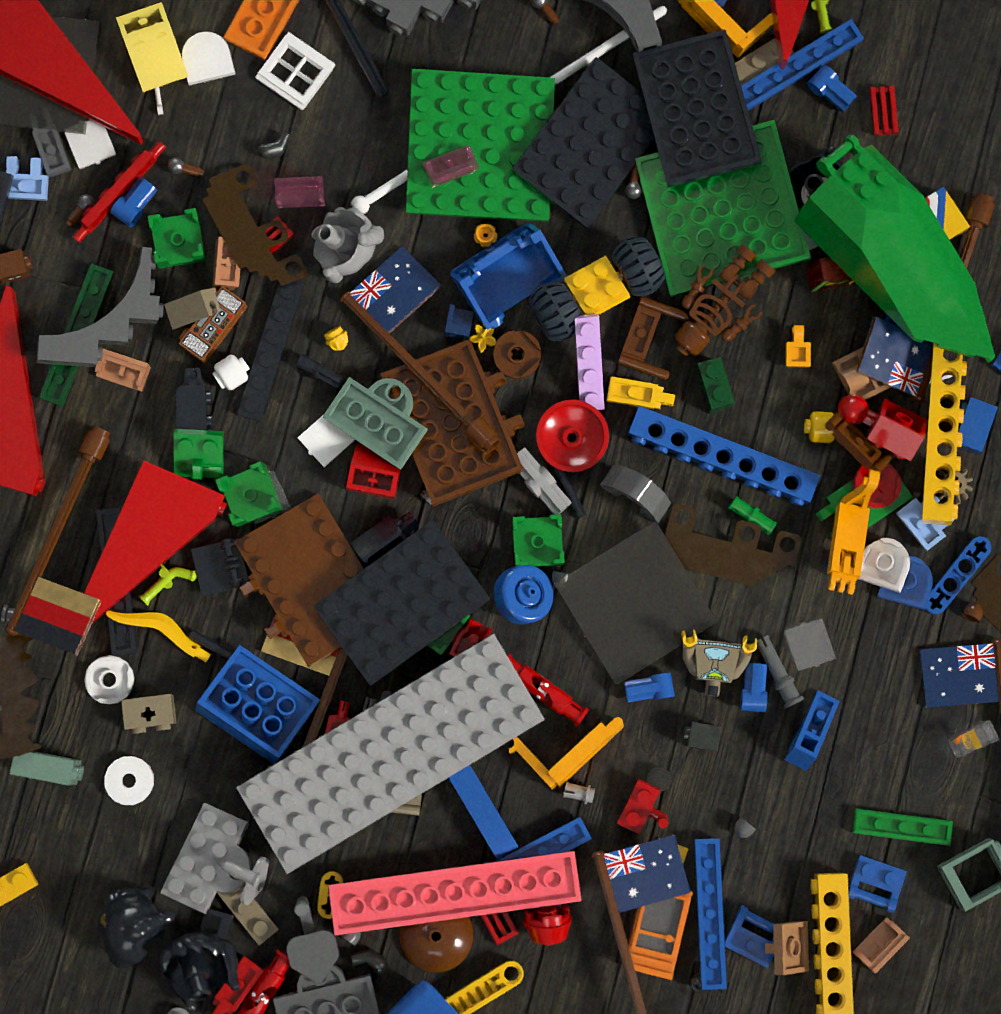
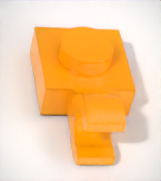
M794 325L792 327L793 342L785 343V367H810L811 342H804V325Z

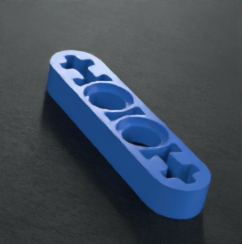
M979 536L969 541L931 589L929 600H934L940 595V593L936 592L937 589L941 594L948 596V599L946 600L945 597H942L938 602L940 608L934 609L930 608L932 603L928 600L925 610L927 613L936 615L942 613L990 554L991 543L987 538ZM982 542L984 544L982 548L985 551L978 552L975 555L974 558L978 559L976 563L973 557L966 555V553L968 551L969 554H973V552L976 550V546L974 544H979ZM963 559L969 561L971 565L968 573H962L958 568L959 562ZM951 578L955 581L956 588L953 592H948L944 589L943 582L945 579Z

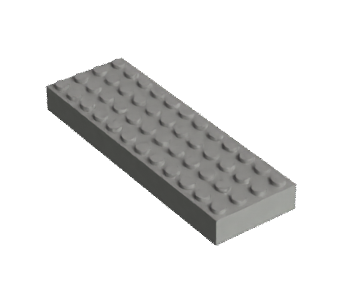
M493 634L236 788L288 874L545 719Z

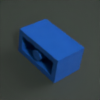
M972 397L965 402H961L959 409H964L963 423H958V432L962 433V447L957 448L976 455L983 451L998 408L997 406Z

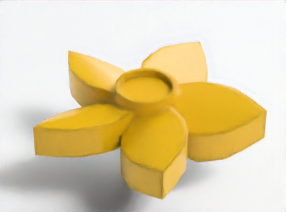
M476 324L477 335L470 337L472 343L479 342L478 348L482 353L486 345L495 346L496 340L492 337L494 329L490 328L484 331L480 325Z

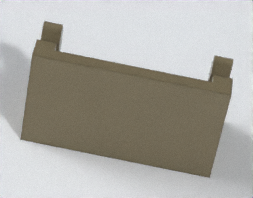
M215 288L200 290L164 304L172 330L212 316L210 303L212 304L213 311L215 313L218 312L219 303L215 294Z

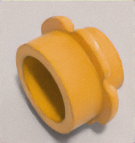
M480 224L476 227V233H474L476 243H480L483 247H489L491 243L496 242L497 233L493 225Z

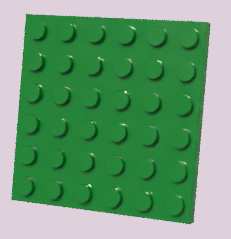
M412 69L405 214L548 222L550 201L513 173L511 169L554 112L555 78Z
M775 120L752 126L762 164L667 188L658 152L635 159L671 297L690 291L692 288L690 285L696 281L697 272L703 264L705 265V268L702 270L703 277L708 276L711 269L714 270L712 278L707 280L703 288L714 286L712 283L714 279L720 283H725L719 277V274L725 267H729L734 262L732 261L734 257L739 256L736 250L742 243L757 256L752 263L748 260L744 263L746 266L743 269L740 268L737 273L739 275L738 279L751 276L753 271L756 273L758 268L755 265L760 259L773 269L811 259L805 233L794 222L799 211Z

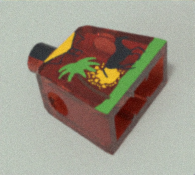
M830 257L820 258L806 268L810 292L844 287L854 282Z

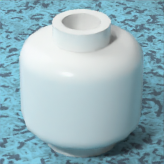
M229 355L214 366L215 372L212 374L222 389L226 387L228 390H233L248 380L246 371L249 370V367L242 357L237 359L236 356Z

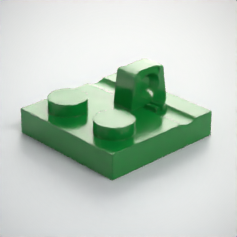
M175 429L174 474L181 477H192V479H218L223 477L224 431Z

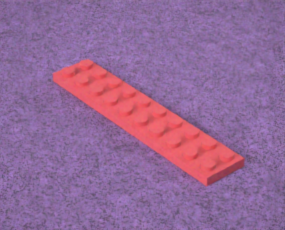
M575 851L329 885L335 935L581 901Z

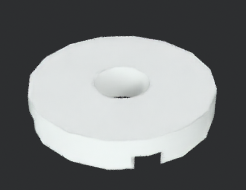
M108 655L99 657L88 667L84 680L86 690L92 698L100 703L114 704L128 697L133 689L135 679L133 670L126 661L120 657ZM107 673H113L116 677V682L111 687H107L103 683V677Z
M126 756L115 760L108 767L104 777L108 795L115 802L123 805H135L144 801L154 786V774L151 767L144 760L135 756ZM128 773L133 774L136 778V783L131 788L123 784V777Z

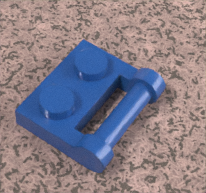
M859 855L848 886V898L853 900L857 898L886 908L887 912L894 913L907 871ZM861 881L890 891L889 898L887 899L859 889V882Z
M741 905L725 938V947L768 968L774 954L765 953V944L774 942V925L749 912V908ZM745 920L773 934L772 940L769 941L741 927L743 921Z

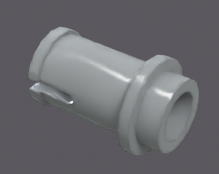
M566 782L563 797L585 801L584 804H587V802L592 803L595 789L591 788V785L585 787Z

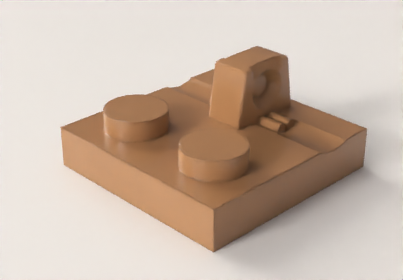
M808 921L773 924L774 942L765 944V953L774 954L775 975H788L809 971Z

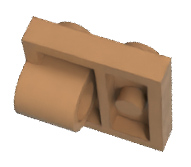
M862 347L834 361L832 365L848 395L857 394L867 400L891 387L856 372L864 348Z

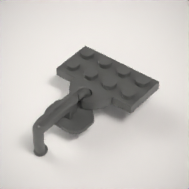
M306 896L298 897L294 911L300 916L304 935L296 936L289 941L287 954L290 966L301 974L297 982V992L273 998L276 1013L380 1014L371 974L346 980L342 970L334 964L339 956L335 936L327 930L315 932L308 899Z

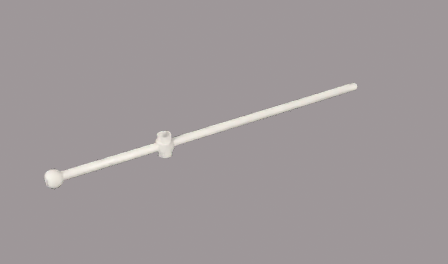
M661 6L653 11L655 21L666 14V7ZM624 30L550 78H555V85L591 63L595 57L602 56L628 39V35ZM407 170L365 197L356 196L351 202L352 207L359 209L365 214L369 210L370 204L407 181Z

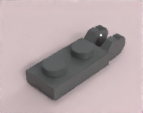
M47 108L43 110V116L48 126L39 128V122L34 113L29 115V119L45 171L50 178L70 171L71 167L57 127L53 123Z

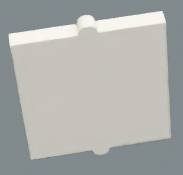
M92 120L80 121L79 125L64 130L79 169L95 163L100 164V161L116 155L106 128Z
M323 416L298 437L309 450V455H313L323 467H326L356 440L324 419Z

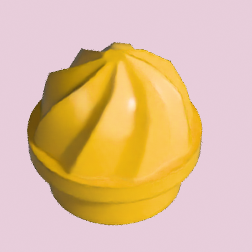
M341 326L324 334L326 345L330 346L333 350H343L348 343L347 331H343Z

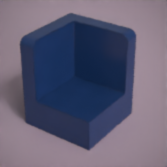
M450 304L445 336L468 340L474 313L468 310L457 309L455 305Z

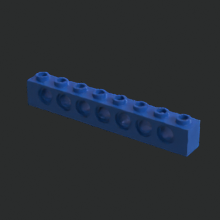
M641 406L636 411L627 435L631 437L633 443L642 446L645 443L654 446L653 450L659 453L667 454V452L676 454V459L690 463L691 460L699 463L698 467L703 470L712 472L715 469L722 472L721 476L730 480H735V478L744 481V485L750 488L757 489L758 486L767 489V494L780 498L781 495L790 498L789 502L797 506L807 505L811 502L820 475ZM657 426L661 430V436L657 438L650 436L648 428ZM680 435L684 441L683 445H673L671 436ZM695 444H703L706 448V453L704 455L696 454L694 451ZM718 452L726 453L728 455V463H719L716 459V454ZM743 460L748 461L751 465L750 472L741 471L739 462ZM762 470H771L773 473V480H764L762 477ZM786 478L794 479L796 482L794 490H789L785 487L784 481Z

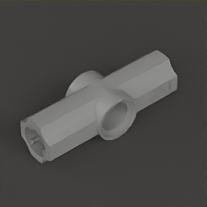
M523 448L517 455L523 467V472L519 474L525 480L524 483L537 498L544 502L554 515L560 514L572 502L556 485V480L544 466L541 467L528 450Z

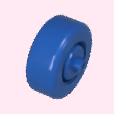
M519 565L507 569L499 576L494 587V601L498 611L506 620L519 625L529 624L542 619L549 612L553 603V588L549 578L542 570L532 565Z

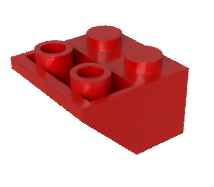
M357 443L346 489L351 492L395 500L401 470L365 445Z

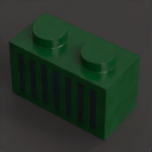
M721 357L698 363L695 370L708 413L732 407L735 402Z

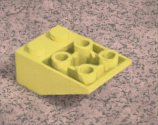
M162 2L116 18L143 92L188 77Z

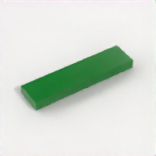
M854 809L852 833L950 846L953 821Z

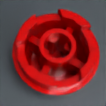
M562 904L561 907L552 905L535 907L532 910L525 909L523 923L534 943L553 945L567 938L572 915L569 913V906L566 904Z

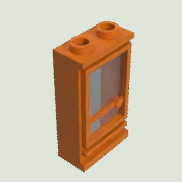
M692 891L685 895L636 908L628 939V947L635 971L672 980L693 894Z

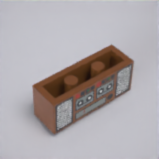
M223 286L219 290L215 289L219 311L215 313L210 303L213 315L195 321L190 329L187 327L179 337L181 348L203 364H206L247 309L246 302Z

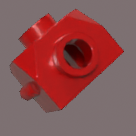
M470 619L467 626L462 627L455 634L449 654L454 657L458 656L488 638L493 629Z

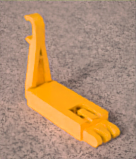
M678 0L682 4L681 6L708 34L726 29L732 54L737 58L773 26L771 13L746 34L714 0Z
M870 469L869 477H864L863 484L845 495L836 507L827 575H830L828 590L834 591L836 582H838V592L843 593L845 584H847V594L853 595L855 582L861 576L870 511V508H867L871 494L878 486L879 471Z
M616 717L606 727L602 722L598 724L549 771L518 737L513 738L514 746L509 748V754L517 751L553 790L557 785L561 787L624 727L623 720L620 717Z

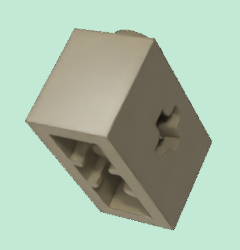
M173 694L121 700L124 729H131L132 734L146 732V727L156 726V731L171 729L170 724H177ZM148 708H150V711H155V716L151 717V721H149V718L144 717V713L148 712Z

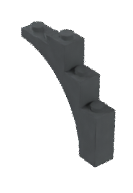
M352 0L361 6L366 4L372 7V11L382 17L387 15L386 23L389 27L388 29L396 35L401 36L403 34L407 37L420 13H423V16L431 22L438 21L442 23L454 0ZM481 0L457 1L462 7L467 9L471 7L475 10Z
M585 0L607 12L621 25L632 41L636 52L662 45L649 0Z
M142 247L138 269L132 286L124 299L109 314L96 323L78 331L60 335H39L36 363L96 367L97 361H102L103 348L98 346V344L126 346L128 339L133 337V325H129V322L156 324L158 319L163 317V303H159L160 296H150V293H154L155 279H151V269L155 270L156 266L154 255H152V248Z

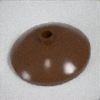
M469 917L400 926L399 938L401 948L407 959L424 971H448L458 966L468 955L473 942L472 923ZM433 932L441 934V938L438 941L432 939L431 935Z

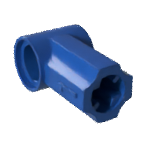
M822 65L807 82L808 87L813 93L819 97L824 96L842 113L857 97L839 81L838 75L826 65Z
M139 177L125 197L122 196L116 201L111 209V214L130 228L133 227L140 219L143 208L157 192V189L147 180Z
M749 663L746 667L744 689L742 688L740 697V710L766 712V664Z
M671 672L624 682L627 702L675 697Z

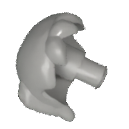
M338 207L334 213H327L324 223L312 231L311 235L316 240L313 255L324 269L323 275L326 280L331 283H339L343 276L360 270L371 259L376 245L384 239L382 227L373 225L357 208L346 210L343 207Z

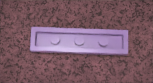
M580 315L574 320L579 400L591 404L597 410H603L604 392L599 315Z

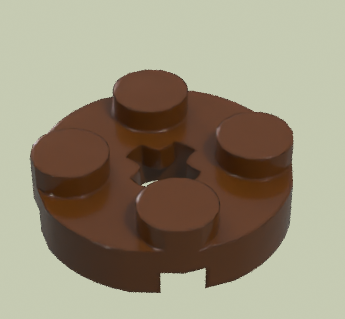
M509 331L503 334L495 344L493 352L494 363L500 372L503 371L506 377L514 380L526 378L533 374L539 366L541 359L540 345L536 338L528 332ZM513 349L516 351L521 349L523 351L521 355L523 359L520 361L518 359L513 360L511 358L513 356L511 351Z

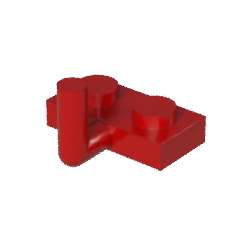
M638 778L617 824L640 834L649 816L658 821L660 828H666L668 826V815L653 808L661 789Z

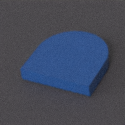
M909 556L910 568L901 593L880 587L878 598L926 610L933 585L932 573L924 561L917 557Z

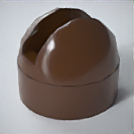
M969 603L965 606L961 615L971 622L979 623L983 616V609L978 603Z

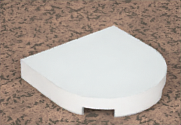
M201 32L187 40L183 47L182 60L188 74L187 80L189 85L235 75L228 45L219 35L211 32Z
M882 538L869 544L864 549L862 571L858 580L901 593L910 568V557L907 550L900 542L891 538Z

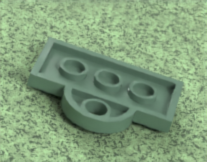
M349 377L323 415L324 419L400 470L428 430L409 417L413 409L412 394L407 386L392 378L381 379L367 389ZM394 387H400V396L396 399H391L390 391Z

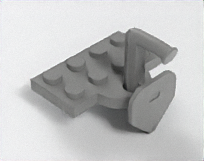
M204 803L160 893L206 914L216 892L227 894L236 892L244 887L240 901L248 906L264 887L269 860L263 856L260 857L252 871L251 859L247 852L239 847L249 823Z

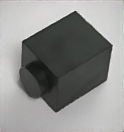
M690 722L689 727L685 726L683 741H687V747L717 751L721 727Z

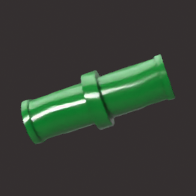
M738 496L732 500L728 507L729 510L744 518L745 521L758 524L766 535H769L777 522L759 512L760 509L755 506L753 508Z

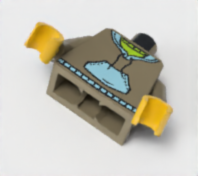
M685 630L681 633L683 639V661L689 673L694 675L696 680L706 681L705 695L719 696L720 682L731 683L732 680L738 679L748 666L752 652L757 649V639L755 638L753 644H747V636L743 637L741 648V644L699 640L695 630H693V636L690 638L686 637Z

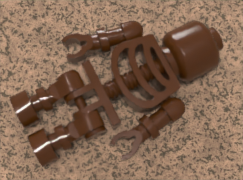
M743 243L736 250L739 256L732 259L734 262L729 267H725L719 274V277L727 284L724 286L716 279L712 281L715 286L723 291L720 298L709 294H703L698 297L699 293L704 291V284L714 274V270L711 269L710 274L703 277L702 270L705 268L704 264L700 266L697 272L696 281L691 283L690 286L692 288L688 295H685L682 305L686 309H691L689 315L695 320L694 322L686 321L674 336L675 341L678 343L676 348L685 356L689 353L694 356L699 355L710 342L709 332L714 336L721 334L722 339L728 342L734 339L736 334L742 329L746 330L749 323L762 316L763 312H759L758 316H751L749 318L751 309L756 307V304L746 310V313L741 318L737 317L735 319L736 322L729 327L733 322V314L727 306L728 301L732 299L744 308L747 304L737 296L740 294L749 301L755 294V289L759 283L762 284L765 281L763 278L765 276L770 278L776 271L760 259L755 265L758 268L757 272L753 271L751 274L752 278L748 282L744 280L740 283L737 280L739 277L737 273L740 268L743 269L746 266L744 263L747 260L752 263L757 256ZM733 284L738 287L734 293L729 290ZM706 299L716 301L712 307L702 302ZM700 307H703L708 309L709 311H707V313L705 314L701 311H698V309ZM722 309H725L728 318L726 322L720 314ZM716 317L719 319L721 323L720 327H718V325L714 321Z

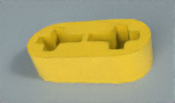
M335 871L326 873L320 883L318 912L326 919H332V911L330 914H326V909H322V904H327L328 896H330L329 885L325 884V880H329L333 875L335 880L339 881V884L343 883L342 876Z

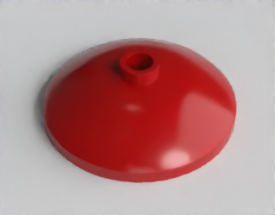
M565 400L554 404L543 414L537 426L536 441L542 457L551 466L565 472H581L594 466L603 457L609 442V430L605 418L594 406L580 400ZM570 434L575 435L576 441L569 442L567 436Z

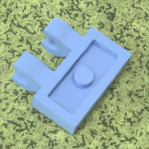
M7 156L6 173L14 175L8 199L47 201L49 177L42 175L44 165L41 158H31L30 174H18L20 159Z
M935 495L934 500L938 503L940 500ZM915 498L896 514L924 550L928 551L946 537L942 530L948 525L922 524L923 501L920 503Z

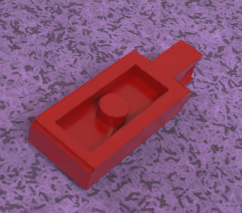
M244 956L238 964L237 971L240 989L232 991L225 983L215 996L216 999L213 1001V1004L217 1008L212 1014H232L235 1012L264 969Z

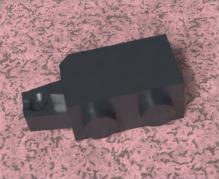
M186 368L184 385L179 386L176 390L177 429L209 431V429H213V417L208 415V405H212V393L207 391V387L203 383L200 368Z
M410 512L394 520L389 515L350 544L366 567H368L407 539L406 537L419 524Z

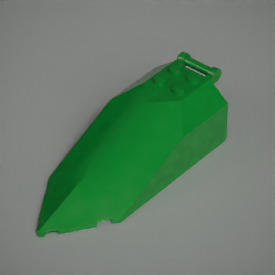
M848 135L843 140V144L827 157H822L817 161V168L828 179L809 197L794 219V222L913 341L922 343L926 340L936 343L937 348L972 358L975 355L981 356L987 362H991L995 358L976 284L926 199L873 145L863 148L856 136ZM850 151L854 156L838 170H835L833 164Z

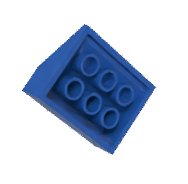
M239 645L199 699L195 711L275 765L287 751L320 702V699Z

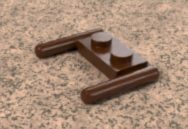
M642 296L618 363L667 380L670 375L669 371L645 363L646 354L661 313L684 322L689 321L690 315L688 312Z
M838 411L825 423V428L828 431L834 432L832 435L839 444L844 446L866 469L869 467L871 470L881 472L895 457L889 450L881 456L882 452L872 445L870 440L855 425L844 422Z

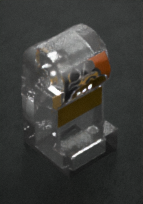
M984 720L948 739V742L955 757L959 758L1000 739L991 721Z

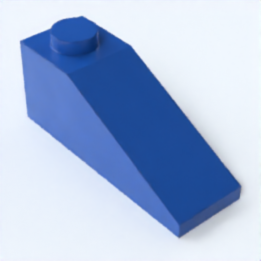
M819 690L816 692L784 760L807 771L818 756L840 701Z

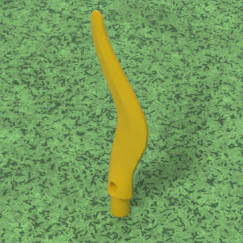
M110 610L106 612L109 618L119 623L150 627L161 631L184 652L192 657L196 656L204 662H207L211 655L201 649L200 645L189 639L175 621L165 614L154 612L126 614Z

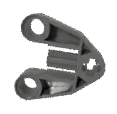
M613 465L600 483V486L612 495L618 497L623 494L641 506L640 513L657 524L671 505L667 495L654 482L625 466Z

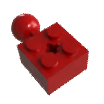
M857 394L843 397L838 404L837 411L844 422L846 421L853 425L863 422L869 425L870 429L867 439L870 440L871 444L877 448H885L891 451L899 459L911 461L925 438L928 420L887 399L883 400L877 413L869 410L867 401Z

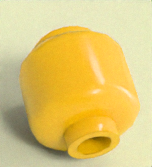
M814 411L809 419H805L804 433L808 434L810 441L818 443H832L835 437L832 435L834 432L828 431L825 428V423L834 413Z

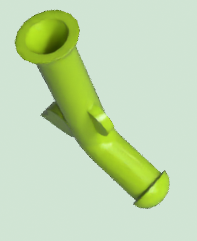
M815 0L811 4V8L817 10L820 23L819 34H827L833 30L829 25L825 6L829 0Z
M161 565V570L159 571L160 578L139 597L148 606L150 600L163 588L170 589L173 583L171 580L174 577L195 581L197 573L195 570L192 571L181 567L167 570Z

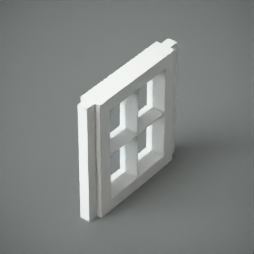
M288 32L258 72L256 79L303 111L332 72L335 64ZM287 48L302 57L295 68L281 59ZM306 60L321 70L314 81L299 71ZM277 62L292 71L285 82L270 73ZM295 75L310 84L303 95L289 86Z

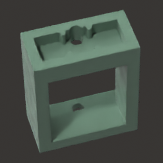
M32 751L13 757L10 774L64 785H77V781L82 780L84 766H81L82 760Z
M987 838L937 866L960 910L967 911L1000 893L1001 881L969 898L953 866L987 849L1001 875V845L998 841L994 842L993 839Z

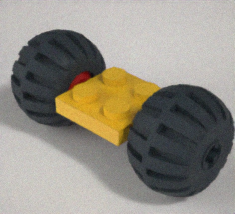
M643 237L624 239L615 247L611 254L613 266L608 258L604 256L565 277L564 282L566 286L561 282H548L534 290L529 298V305L546 337L551 341H563L575 335L574 320L581 315L577 305H579L584 315H599L630 298V294L633 296H645L655 292L665 279V271L651 244Z

